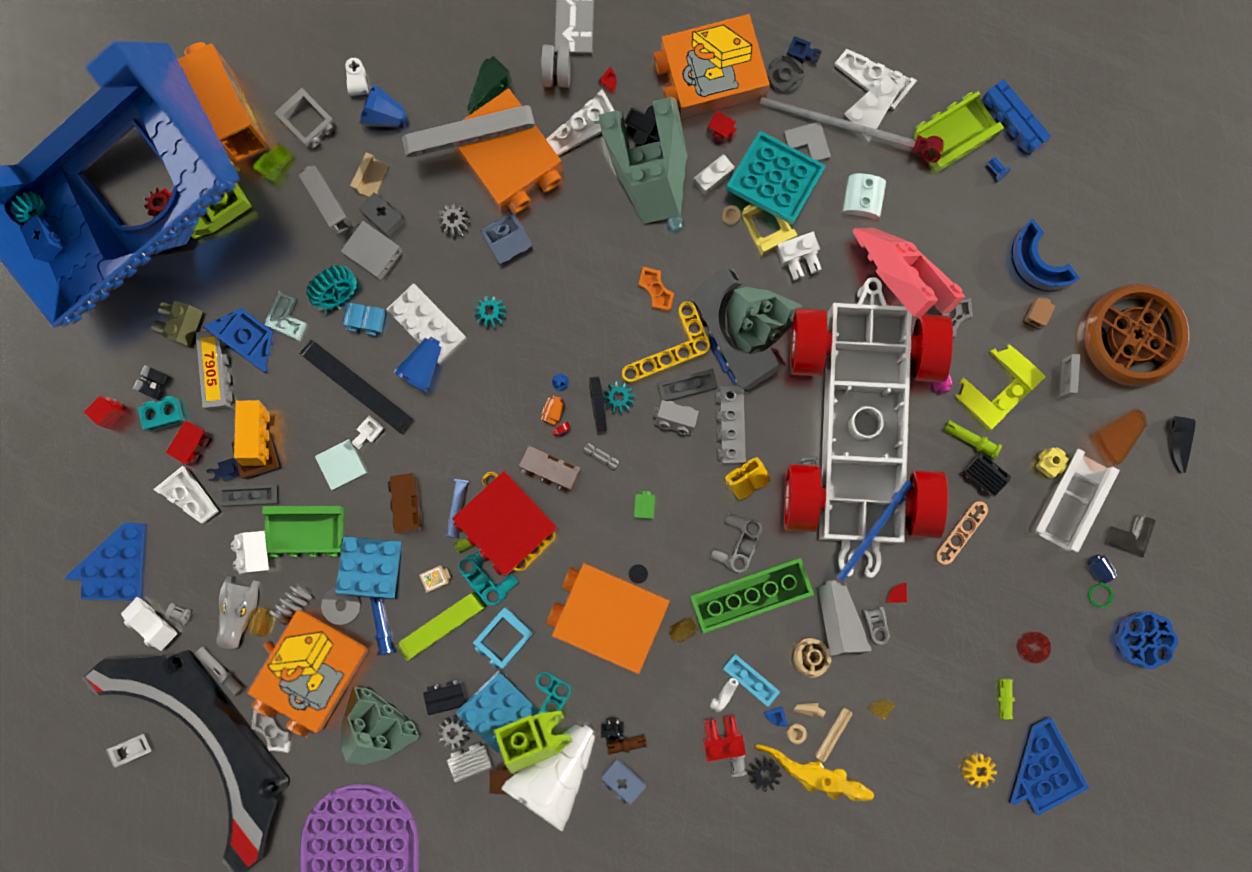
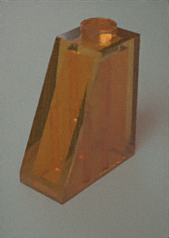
M1138 408L1130 410L1093 433L1113 466L1119 465L1124 461L1147 426L1146 416Z

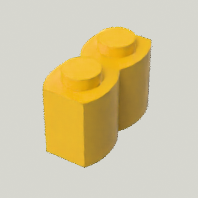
M758 457L750 459L741 468L731 471L725 477L738 500L747 498L756 489L764 487L771 480Z

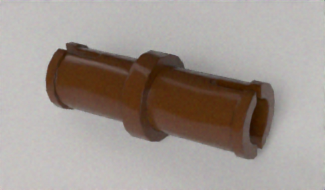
M645 735L629 739L624 737L623 740L618 742L606 743L608 755L625 751L630 753V750L647 748V743L642 742L646 741Z

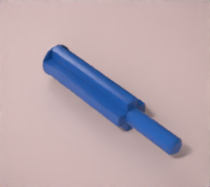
M709 336L710 347L724 373L728 372L734 385L738 386L735 382L736 377L726 365V358L717 348L718 343L712 336Z

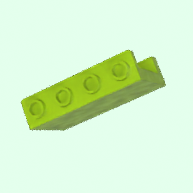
M979 91L974 94L972 92L968 93L962 98L963 101L960 103H952L944 113L938 112L931 117L932 120L928 123L923 121L915 127L916 130L913 134L915 140L917 135H921L923 138L938 136L944 141L940 160L934 163L931 162L937 172L1000 134L1004 129L1000 122L996 124L979 99L981 95Z

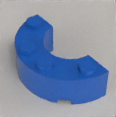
M1032 218L1020 230L1014 242L1013 259L1018 272L1028 283L1044 290H1060L1072 285L1080 277L1069 263L1064 266L1054 267L1046 264L1041 259L1038 253V243L1044 232Z

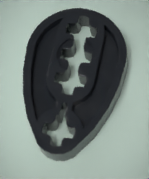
M599 376L589 377V389L597 433L607 431L600 379Z

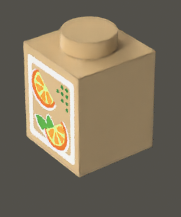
M442 565L419 574L427 593L450 584V572L448 568H444Z

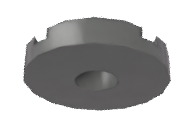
M779 56L774 59L767 71L771 88L780 93H792L797 90L804 78V68L800 61L791 56ZM783 70H787L791 76L783 78L780 73Z

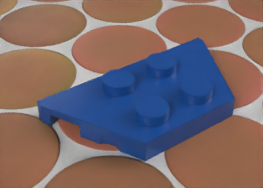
M243 308L203 326L205 330L261 372H265L273 331Z

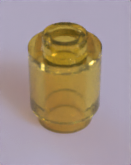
M258 607L257 610L252 611L248 626L250 634L264 637L272 617L269 609Z
M692 617L688 619L684 618L670 626L672 630L669 631V634L674 642L678 640L679 643H682L696 635L695 632L699 631Z

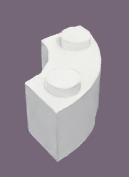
M136 597L121 613L125 620L124 624L131 630L135 629L145 639L144 643L152 649L155 647L162 651L177 633L165 619L156 615V610L139 597Z

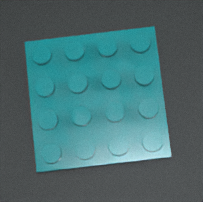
M759 131L725 190L793 225L826 165Z

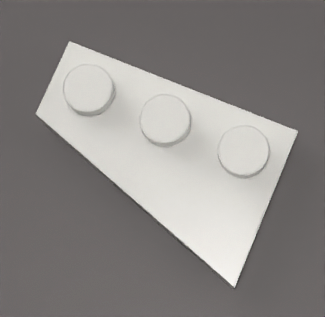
M181 466L153 489L164 495L170 502L181 507L184 512L200 523H205L219 512L186 466Z

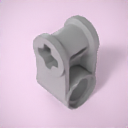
M883 606L876 610H863L871 642L876 645L885 644L889 640L890 635ZM878 630L884 634L882 641H877L875 638V633Z

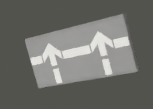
M594 0L556 1L555 54H558L560 45H570V54L592 55Z

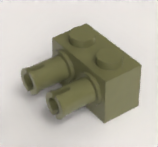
M174 301L173 305L162 302L159 306L165 307V309L158 307V312L169 316L167 323L155 320L153 324L159 326L152 325V331L161 333V337L190 347L203 311Z

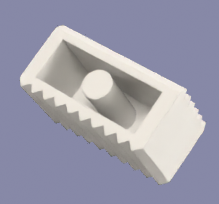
M723 154L696 175L693 183L704 196H707L710 191L718 187V184H721V182L727 180V177L730 178V175H733L734 166Z
M480 743L469 746V751L462 753L459 750L451 753V758L447 760L455 782L493 767L486 745L480 746Z

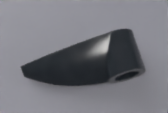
M1174 416L1171 423L1173 455L1179 471L1186 473L1196 421L1192 418Z

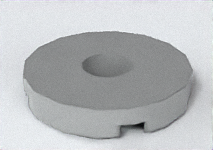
M336 587L326 592L322 599L321 609L323 615L329 622L337 625L352 622L360 612L361 603L359 597L336 595ZM339 600H343L346 603V608L343 611H339L336 608V603Z

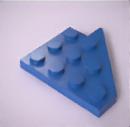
M123 523L65 576L67 580H82L80 599L133 601L136 597L141 599L145 524Z

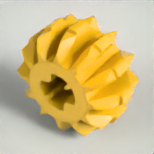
M979 754L978 759L975 755H971L972 762L966 759L965 762L969 766L962 768V770L968 772L964 775V778L969 779L968 783L970 785L975 783L977 788H980L982 784L988 787L987 780L994 782L991 774L997 775L996 771L991 770L996 764L990 763L991 758L988 756L984 759L983 754ZM978 767H979V768H982V769H981V770H983V773H982V774H979V773L976 771V769H977Z

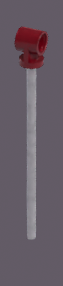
M764 97L760 101V104L913 147L912 153L921 154L928 162L934 163L939 161L943 152L944 141L938 136L923 138L921 135H917V139L913 140Z

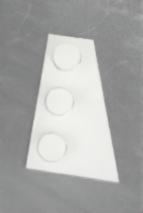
M887 75L844 114L853 123L877 129L900 88ZM861 133L870 142L872 136Z

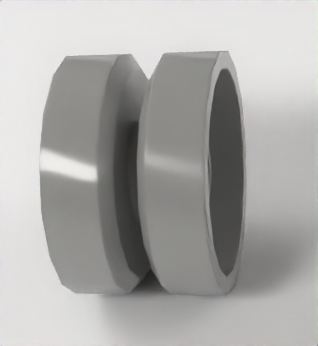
M543 45L540 65L542 87H552L555 75H557L559 87H569L570 45H560L557 57H555V47L553 45Z

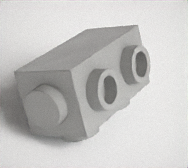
M662 400L660 406H656L653 417L656 418L654 425L665 430L677 431L681 435H691L695 428L699 411L689 406H680L672 401Z

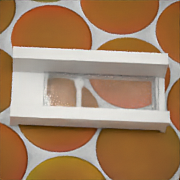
M1079 448L1076 450L1035 531V534L1063 549L1077 553L1120 471L1114 467L1106 468L1084 456L1085 452Z

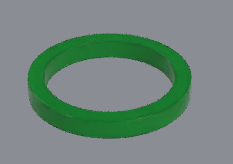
M1099 583L1090 588L1088 597L1094 606L1103 608L1111 604L1113 591L1108 585ZM1097 586L1106 587L1110 593V599L1104 605H1098L1092 599V591Z

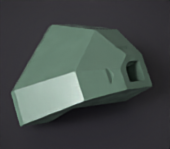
M752 287L734 289L728 303L729 330L736 346L750 354L769 349L792 327L795 308H803V306L769 290Z
M352 688L341 726V749L347 763L364 765L387 759L419 738L414 723L371 689Z

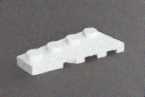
M848 49L844 51L834 64V66L868 92L888 75L900 88L890 106L891 110L897 107L917 81L912 77L910 79L902 75L903 73L896 70L892 71L886 68L885 65L874 63L869 58Z
M603 89L546 139L558 156L602 133L598 115L614 111Z

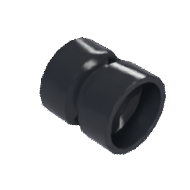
M144 365L140 373L141 379H137L133 389L156 399L160 392L159 385L164 384L168 375Z

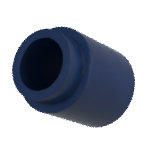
M1097 554L1090 559L1089 567L1099 581L1106 584L1117 577L1116 570L1106 555L1101 556Z

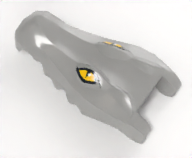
M227 575L219 595V631L217 635V645L219 647L229 650L238 648L241 634L248 626L249 620L253 617L257 607L260 581L253 580L251 587L233 584L234 576Z

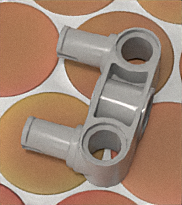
M728 512L724 523L739 528L742 533L738 538L734 553L728 554L714 548L710 558L725 564V567L729 570L741 573L748 568L750 560L756 551L763 526L756 519L750 517L742 518ZM750 523L757 524L759 529L756 534H752L749 531L748 526ZM736 559H741L744 562V567L741 570L734 567Z

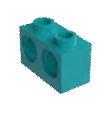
M166 396L161 398L162 401L156 403L148 401L143 403V406L137 407L142 429L149 432L185 422L180 400L175 397L173 398V396ZM173 406V407H174L173 413L170 414V415H168V414H167V409H168V407ZM151 411H154L155 417L152 420H149V413Z

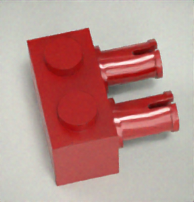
M735 715L730 716L731 724L729 723L728 716L723 717L726 735L723 737L718 736L716 719H710L712 728H710L709 720L704 721L707 738L703 740L707 762L746 755L743 735L737 731Z

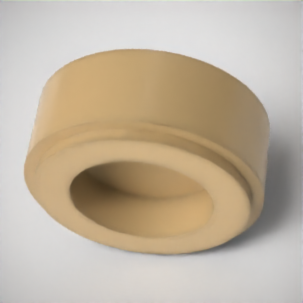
M733 205L727 206L722 212V220L727 225H735L741 218L739 208Z
M792 724L787 729V737L792 743L800 744L805 741L807 732L802 725Z

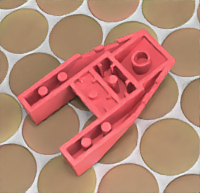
M876 228L853 229L852 232L861 247H866L869 255L867 257L869 261L873 262L874 260L878 267L876 270L877 274L913 317L924 315L933 305L936 306L941 314L951 313L965 298L961 287L953 283L913 243Z

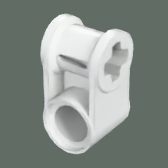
M350 58L345 66L348 95L368 94V86L362 62L358 58Z

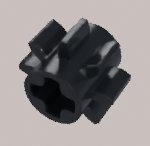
M609 718L605 720V724H601V738H605L607 742L615 743L620 740V737H624V724H619L618 719Z

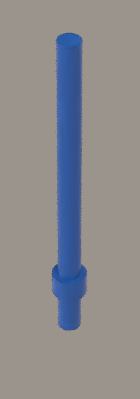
M906 480L900 490L891 497L892 501L837 575L840 580H845L897 506L904 502L906 499L905 495L913 486L910 481Z

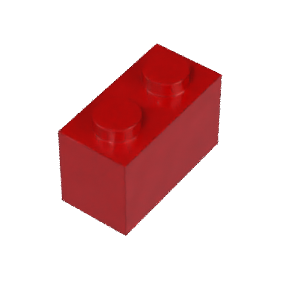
M101 395L84 411L96 425L111 429L126 414L122 410L123 405L118 400Z
M185 420L165 453L181 463L191 466V464L197 461L200 449L207 445L210 433Z

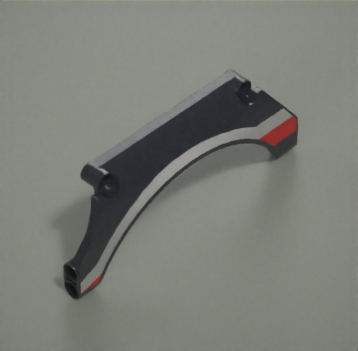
M181 651L170 656L168 659L165 655L106 657L87 672L81 680L94 696L125 695L140 698L167 710L194 732L210 753L220 774L227 798L228 836L222 864L228 872H247L262 860L268 828L278 802L274 797L288 786V778L189 651Z

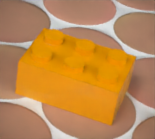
M260 400L236 401L234 458L242 466H266V460L269 459V450L266 448V441H269V430H266L267 422L270 421V413Z

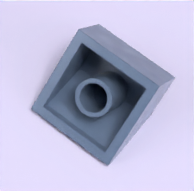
M512 212L480 230L499 264L509 261L513 256L525 252L529 247L533 246L523 226Z

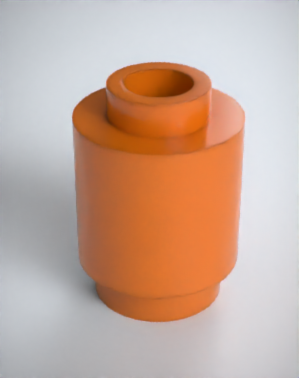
M554 395L552 398L548 397L541 413L543 415L541 420L553 425L557 421L559 422L566 406L563 403L564 400Z

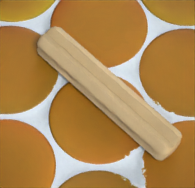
M846 708L842 709L816 754L818 760L826 761L852 716L851 711Z

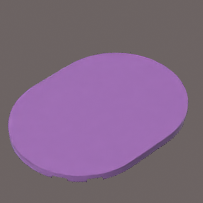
M352 784L338 788L323 797L313 807L304 823L300 839V872H419V838L415 820L407 806L396 795L384 788L370 784Z

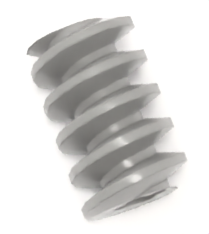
M297 583L296 588L293 586L289 587L292 591L291 594L284 593L287 597L286 600L279 599L282 603L281 606L274 605L277 610L276 612L269 610L270 614L285 626V623H290V617L293 618L296 613L295 611L302 610L300 605H307L305 599H312L311 594Z

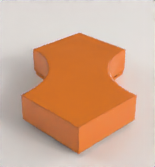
M642 266L638 286L644 288L650 294L652 309L670 313L675 293L667 290L662 284L661 271Z

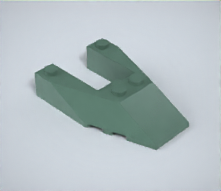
M673 97L652 101L660 141L630 148L623 112L615 110L598 115L602 135L615 173L644 224L681 216L683 183L686 174L685 165L688 155L677 100Z

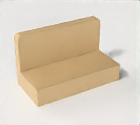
M366 152L350 187L353 191L368 198L373 192L377 194L389 166L375 160L373 155Z

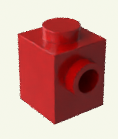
M716 111L707 126V133L711 134L712 138L716 141L726 143L729 138L732 139L737 131L735 128L736 121Z

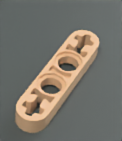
M978 501L971 504L935 553V559L939 564H950L988 513V507L984 502ZM981 506V511L983 513H979L975 516V519H978V521L976 522L974 518L969 517L968 515L970 514L971 516H973L976 512V509L974 507ZM965 520H969L972 523L970 531H966L962 527V523ZM957 535L960 537L961 543L959 546L951 544L952 536ZM949 548L955 550L954 553L949 551L947 554L948 560H941V552L945 553Z

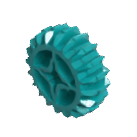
M338 264L335 267L331 265L330 268H325L317 276H313V280L309 281V285L306 287L307 298L318 310L323 309L325 311L328 308L331 310L333 307H338L339 304L344 303L346 299H350L349 296L354 294L353 290L357 288V281L353 272L346 268L345 265L340 266Z

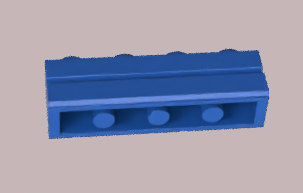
M1004 79L988 90L983 96L985 105L997 113L996 118L999 122L1006 124L1009 134L1021 142L1020 147L1025 152L1028 151L1032 154L1052 137Z

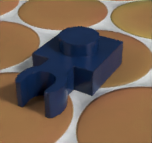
M794 36L786 55L803 62L805 57H807L810 61L817 63L819 59L815 58L813 54L821 55L822 51L817 48L811 49V42Z
M235 458L218 462V469L211 468L206 470V473L214 472L215 474L213 478L208 479L211 482L217 481L219 477H222L224 482L240 477Z

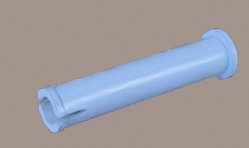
M454 479L456 483L446 536L458 538L459 531L453 526L455 521L452 518L463 509L466 487L469 481Z

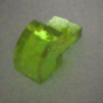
M277 143L268 154L265 152L253 167L269 180H274L282 174L283 167L293 158V153L280 143Z

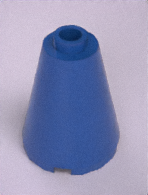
M432 336L429 339L425 337L394 370V373L400 378L404 377L408 383L427 392L441 352L440 341Z

